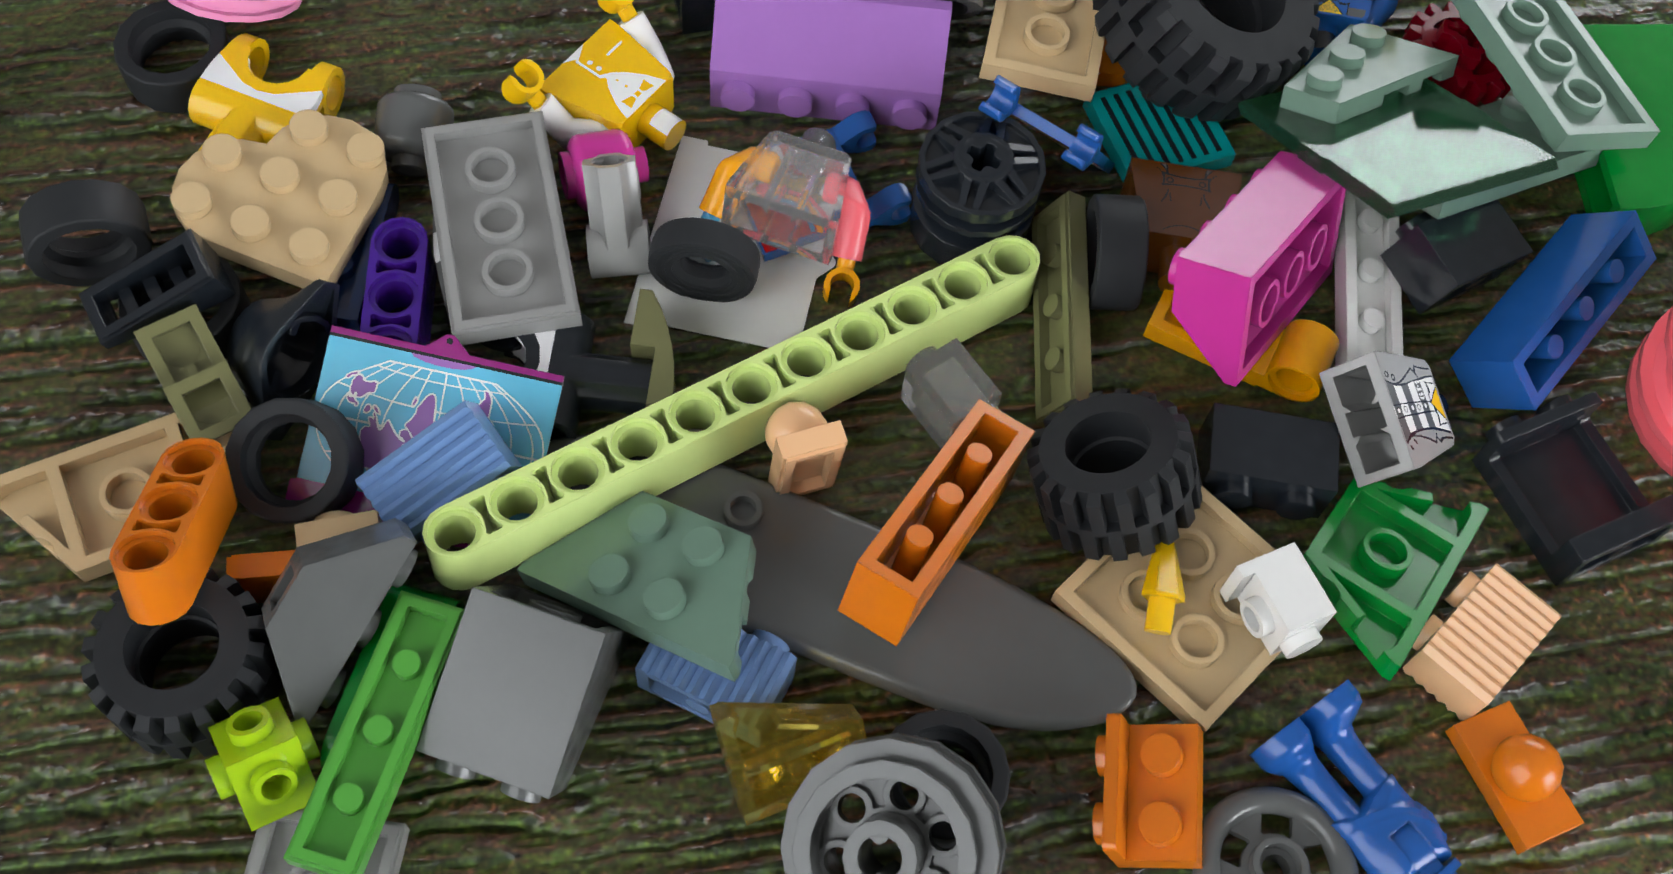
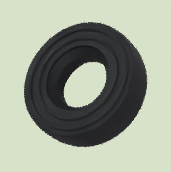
M679 218L664 223L655 232L648 254V267L652 276L662 286L676 294L703 301L732 302L746 297L753 290L760 268V252L756 244L746 234L730 225L704 218ZM689 257L708 259L720 265L700 263Z

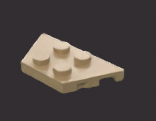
M172 413L0 474V509L82 581L88 582L112 573L114 571L109 559L111 548L159 458L167 448L177 442L189 439L176 413ZM232 432L215 439V441L222 445L224 452Z

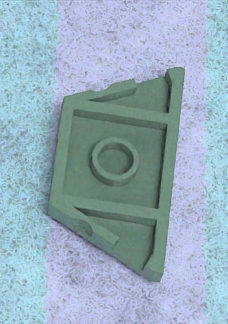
M641 491L525 560L517 569L525 585L735 682L741 673L742 661L738 654L742 625H747L750 600L747 595V586L754 576L757 553L750 535Z

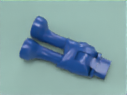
M1349 679L1250 754V757L1264 772L1283 776L1303 795L1315 801L1327 812L1334 821L1331 826L1346 840L1357 862L1367 874H1457L1456 870L1462 865L1456 857L1449 859L1452 857V853L1447 843V834L1441 830L1432 812L1418 801H1414L1399 785L1395 776L1388 774L1376 762L1356 735L1352 723L1360 709L1362 699L1359 691ZM1314 745L1326 755L1363 796L1358 805L1319 760L1314 751Z

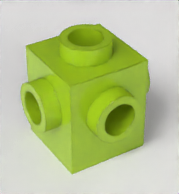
M276 697L258 706L243 708L235 712L230 718L208 727L219 754L204 760L221 801L236 794L251 831L306 807L316 784L308 762L320 757V753L304 717L290 722L279 697Z

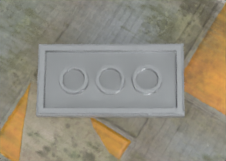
M543 111L421 128L452 335L462 345L582 326Z

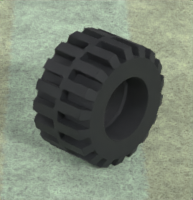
M1116 389L1114 393L1103 394L1101 390L1089 393V398L1079 401L1075 398L1063 404L1065 410L1060 413L1052 412L1043 420L1045 428L1035 430L1031 439L1033 448L1027 450V462L1043 523L1046 524L1047 531L1054 540L1061 539L1064 549L1073 554L1083 549L1086 558L1098 561L1103 555H1112L1113 561L1128 560V554L1140 552L1141 556L1144 557L1155 553V545L1160 542L1170 545L1180 538L1178 528H1189L1196 519L1194 509L1201 507L1202 485L1193 435L1185 415L1178 414L1176 405L1169 400L1157 402L1156 394L1142 391L1135 395L1131 394L1130 389Z
M209 568L193 605L187 613L178 619L163 625L147 626L138 624L130 619L120 589H118L110 596L111 600L115 603L114 607L109 612L98 609L90 622L98 631L97 635L84 637L81 653L90 663L81 666L83 682L92 690L88 694L95 706L132 742L136 741L144 750L158 756L164 749L173 759H189L192 747H196L204 757L218 753L208 727L230 718L235 712L243 708L262 704L265 698L274 699L278 697L282 684L274 674L278 673L279 670L265 629L261 608L250 592H245L236 579L228 574L223 575L219 579L213 568ZM196 636H214L219 638V647L214 661L198 679L175 689H153V677L156 667L161 658L173 646L183 640Z

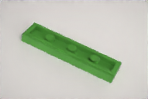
M400 591L283 859L288 864L318 874H364L420 740L465 609Z

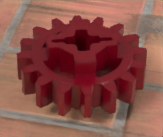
M1448 1L1443 10L1436 4L1431 3L1424 13L1418 11L1414 15L1401 39L1459 55L1453 77L1443 81H1438L1432 78V76L1423 79L1429 84L1425 91L1427 95L1431 96L1437 92L1445 96L1446 105L1452 106L1457 98L1462 99L1467 108L1476 107L1480 101L1486 105L1496 102L1498 98L1503 99L1511 90L1510 86L1495 64L1487 58L1485 49L1470 27L1462 21L1459 11L1452 1Z

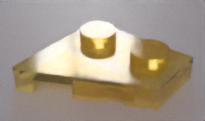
M717 702L709 705L736 804L746 825L786 810L789 802L813 767L846 745L858 739L867 738L863 719L853 704Z

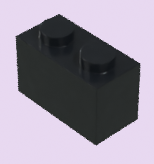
M1497 199L1439 220L1431 218L1426 212L1421 213L1395 231L1399 240L1380 256L1420 315L1495 280L1531 254L1533 250Z
M1214 402L1198 435L1197 463L1201 485L1229 509H1241L1249 506L1276 511L1278 515L1287 519L1319 518L1338 493L1340 433L1337 425L1332 422Z

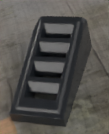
M190 228L80 292L78 295L101 345L110 349L136 338L133 332L194 304L197 305L201 312L235 295L236 292L217 253L202 237ZM195 269L197 274L190 277L188 271ZM171 278L175 287L167 291L162 281ZM145 288L151 301L142 305L137 291ZM119 298L127 312V315L118 319L111 304V301Z

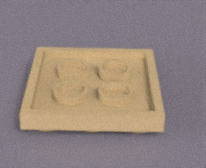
M1202 486L1201 507L1194 509L1196 519L1189 528H1178L1180 538L1174 541L1184 587L1185 603L1175 604L1171 635H1158L1144 631L1148 601L1141 594L1152 554L1142 557L1140 552L1128 554V560L1113 561L1112 555H1103L1099 561L1087 559L1055 590L1051 601L1068 617L1082 625L1110 647L1126 663L1134 678L1184 724H1199L1204 735L1282 651L1270 655L1261 638L1254 637L1246 628L1241 617L1238 598L1225 602L1220 593V589L1236 566L1276 549Z

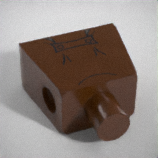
M1131 157L1120 195L1140 196L1145 200L1149 222L1147 272L1158 273V287L1162 292L1164 289L1174 291V285L1168 282V272L1177 250L1181 247L1186 248L1198 236L1203 224L1207 220H1213L1225 208L1232 194H1239L1242 174Z

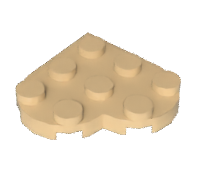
M310 109L295 113L291 117L289 125L281 128L267 144L236 139L229 134H215L207 138L202 145V149L195 152L179 168L172 186L171 203L176 217L182 223L185 230L191 228L220 257L302 289L318 279L336 283L384 200L389 183L384 143L378 135L353 120L330 115L323 116L320 112Z

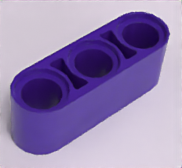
M391 218L381 223L374 230L370 244L360 331L426 346L430 344L437 270L427 231L421 223L412 218ZM412 255L405 259H398L402 256ZM408 307L401 312L390 313L396 308Z

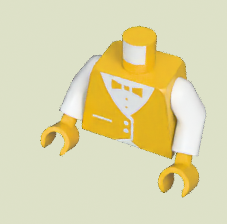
M597 0L599 6L604 11L610 14H618L622 21L617 24L609 19L545 80L543 71L537 63L529 59H522L514 66V72L525 82L527 87L521 85L511 75L502 82V94L507 101L519 105L527 102L531 106L529 112L543 111L546 131L565 149L573 135L620 129L627 133L633 147H638L648 138L669 151L680 142L686 130V122L672 113L674 108L673 81L675 77L661 41L643 11L636 12L632 4L634 0Z

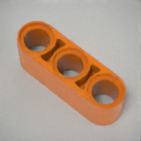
M203 437L189 438L177 442L165 450L111 548L109 559L130 619L138 624L147 626L163 625L187 613L194 603L237 510L238 501L224 449L220 443L213 439Z

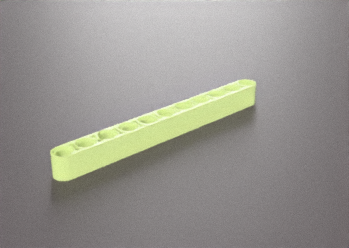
M1013 235L998 237L439 507L428 516L422 531L434 577L442 586L452 590H467L477 587L522 564L525 560L641 491L657 496L766 441L765 427L768 418L782 405L788 402H806L818 408L822 413L1022 312L1028 307L1032 297L1040 265L1039 251L1033 243L1025 238ZM749 401V402H757V403H756V404H747V403H744V402ZM692 428L703 429V431L690 432L688 430ZM635 456L648 457L647 459H643L640 461L629 459ZM579 484L590 485V487L582 490L570 489L572 486ZM520 513L531 514L522 520L509 519L513 515ZM455 544H470L465 549L459 551H447L448 548Z

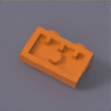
M1108 713L1106 716V735H1098L1095 744L1096 769L1098 775L1104 777L1103 802L1095 803L1092 815L1095 843L1102 845L1103 852L1118 868L1202 869L1203 731L1199 724L1130 725L1122 713Z

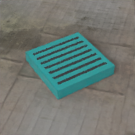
M1129 83L1097 91L1094 92L1091 102L1084 101L1083 108L1095 131L1104 136L1102 144L1111 161L1115 164L1114 167L1122 182H1124L1131 157L1218 170L1231 166L1236 156L1233 147L1218 122L1199 121L1197 115L1193 119L1172 114L1171 107L1167 105L1158 107L1147 100L1148 93L1138 85L1133 88Z

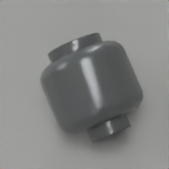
M420 84L398 85L394 88V92L387 93L379 99L374 134L378 135L384 143L385 158L387 162L391 163V170L408 177L426 176L427 166L421 128L453 124L454 110L446 101L442 100V94L439 91Z

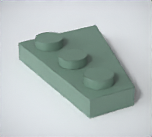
M1350 24L1284 85L1280 107L1336 125L1382 106L1384 95L1399 91L1409 95L1421 90L1423 79L1432 76V78L1438 81H1443L1453 77L1459 55L1387 35L1385 29L1374 24Z

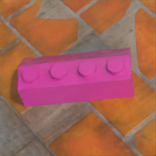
M1281 150L1263 169H1257L1254 172L1250 182L1239 194H1232L1225 208L1213 220H1207L1203 224L1198 236L1186 248L1181 247L1175 253L1168 272V282L1174 285L1171 311L1223 383L1236 387L1331 274L1350 168Z

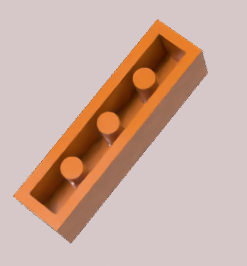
M979 399L857 561L838 611L897 647L1011 482L1035 431Z

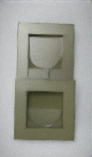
M640 289L630 347L632 358L653 360L646 407L676 393L671 338L662 308L653 290Z
M196 304L133 332L189 438L203 437L215 440L232 432L235 425L251 410L244 393Z

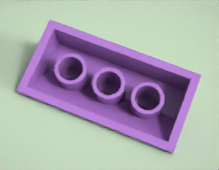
M715 0L710 60V106L728 108L739 112L749 110L784 114L794 118L805 116L841 121L853 113L866 110L873 115L876 124L898 126L906 130H931L937 123L942 96L952 2L941 0Z

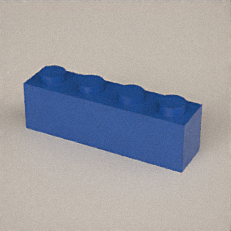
M1636 210L1571 214L1450 358L1449 362L1472 408L1537 410L1656 260L1655 253Z

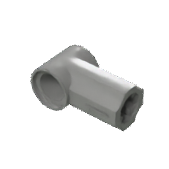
M620 152L606 153L584 159L582 170L589 224H586V244L592 279L650 274L648 267V254L651 246L648 220L642 217L641 189L635 155H625Z

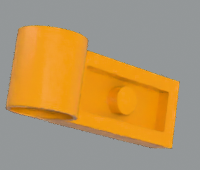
M1164 289L1147 324L1143 337L1212 367L1172 313L1174 291ZM1307 319L1294 320L1286 326L1241 381L1252 386H1259L1291 401H1313L1319 396L1323 386L1319 373L1330 369L1339 348V339L1330 328L1319 322Z

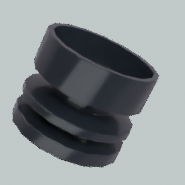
M966 111L945 118L927 133L919 151L918 167L915 174L916 183L912 192V203L910 204V231L923 252L942 265L998 237L1013 235L1027 239L1046 176L1044 152L1034 135L1014 119L1007 117L1004 121L998 122L981 111Z

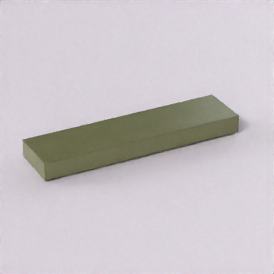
M1067 191L1035 215L1032 221V243L1040 253V265L1033 289L1036 425L1045 428L1043 420L1052 412L1060 413L1065 410L1063 404L1075 398L1079 401L1089 398V393L1093 392L1085 197L1071 191Z

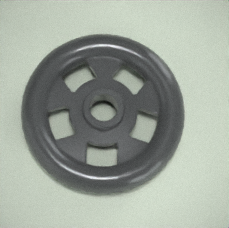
M1258 786L1246 788L1226 796L1206 814L1203 819L1202 869H1192V874H1264L1262 870L1264 860H1271L1277 863L1283 874H1311L1310 863L1303 849L1321 846L1324 851L1330 874H1359V869L1352 849L1346 840L1331 826L1334 822L1333 819L1320 805L1309 797L1289 789ZM1261 814H1274L1289 818V838L1280 834H1262ZM1228 833L1247 843L1240 855L1238 867L1220 859L1221 848Z

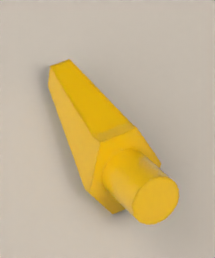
M1160 542L1155 545L1156 552L1151 555L1141 595L1148 601L1144 631L1158 635H1171L1175 604L1185 603V593L1176 545L1174 542L1170 545Z

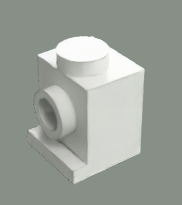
M1295 542L1236 566L1220 589L1225 602L1238 598L1241 617L1246 628L1254 637L1261 638L1269 654L1273 655L1282 651L1287 659L1298 656L1318 645L1323 640L1319 632L1337 613Z

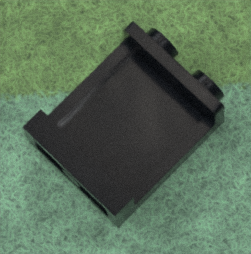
M1592 392L1575 400H1572L1569 394L1557 397L1541 407L1536 412V416L1522 421L1519 415L1504 419L1486 432L1485 436L1489 441L1472 459L1483 479L1555 586L1655 543L1673 529V494L1649 504L1591 422V414L1603 403L1597 392Z

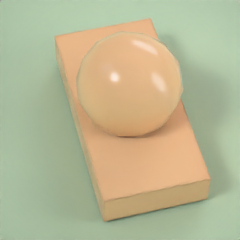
M788 402L777 408L768 418L765 427L766 443L773 453L768 483L772 484L775 492H779L780 495L789 493V491L798 495H805L833 487L848 442L841 420L827 423L819 409L806 402Z

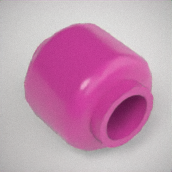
M620 129L573 135L569 139L566 151L558 153L559 174L565 198L567 200L575 199L581 209L588 211L582 162L584 159L593 158L599 154L620 152L625 155H635L639 182H648L649 167L644 147H633L627 133Z

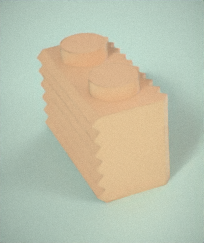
M1497 563L1481 578L1472 571H1469L1452 589L1444 600L1453 607V610L1443 621L1434 613L1428 618L1412 646L1416 650L1415 654L1402 667L1406 675L1413 676L1417 684L1423 685L1426 692L1434 694L1438 702L1445 703L1447 709L1455 712L1458 719L1463 721L1476 715L1495 698L1517 669L1525 662V659L1562 617L1561 614Z

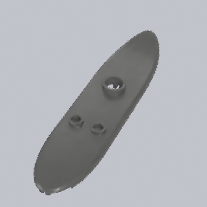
M576 435V439L562 437L551 440L547 455L588 435ZM635 456L629 459L640 461L643 459H647L648 457ZM719 464L656 496L752 537L757 553L754 576L747 586V595L750 600L747 625H742V629L747 634H752L757 629L770 632L782 639L789 646V651L916 703L937 710L945 709L968 714L981 723L1019 730L1062 731L1094 726L1106 722L1108 713H1123L1136 698L1137 685L1132 672L1126 663L1102 640L1041 599L957 558L896 647L838 611L857 561L880 532L881 527L791 491L780 495L779 492H775L772 484L723 464ZM579 484L572 486L570 489L582 490L590 487V485Z

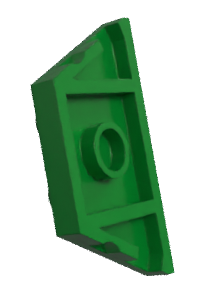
M1354 477L1303 556L1337 611L1334 618L1377 672L1390 681L1401 668L1488 513L1489 508L1481 503L1471 501L1463 511L1432 504L1434 501L1433 493L1413 488L1396 489L1381 481L1358 488Z

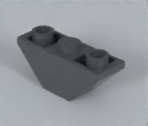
M393 518L297 547L262 605L265 629L294 720L304 717L309 725L319 706L327 709L333 704L344 684L346 670L342 668L355 646L364 648L370 642L379 626L382 611L378 607L391 585L396 588L402 586L410 575L418 552L413 549L417 541L406 523Z

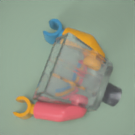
M817 127L806 130L802 138L781 131L769 132L757 147L751 146L723 159L718 164L699 206L704 211L701 218L718 222L721 219L722 223L740 230L751 240L827 265L830 264L832 256L838 257L836 268L831 270L824 280L823 297L828 303L830 285L835 281L843 280L852 289L848 307L854 304L860 290V280L854 272L856 261L862 262L871 212L860 182L848 176L851 158L847 153L835 149L836 141L828 131Z

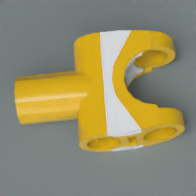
M243 33L227 44L197 80L189 98V117L193 123L212 129L207 138L215 134H229L236 139L267 144L281 128L289 125L291 117L301 110L310 109L320 112L323 116L330 115L336 117L345 92L344 72L342 68L322 61L312 70L307 69L300 77L289 82H266L262 78L269 64V45L265 39Z

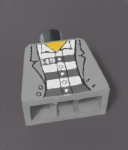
M1374 351L1319 373L1358 488L1418 469L1454 445V435L1447 418L1449 412L1447 400L1438 392L1431 369L1425 360Z

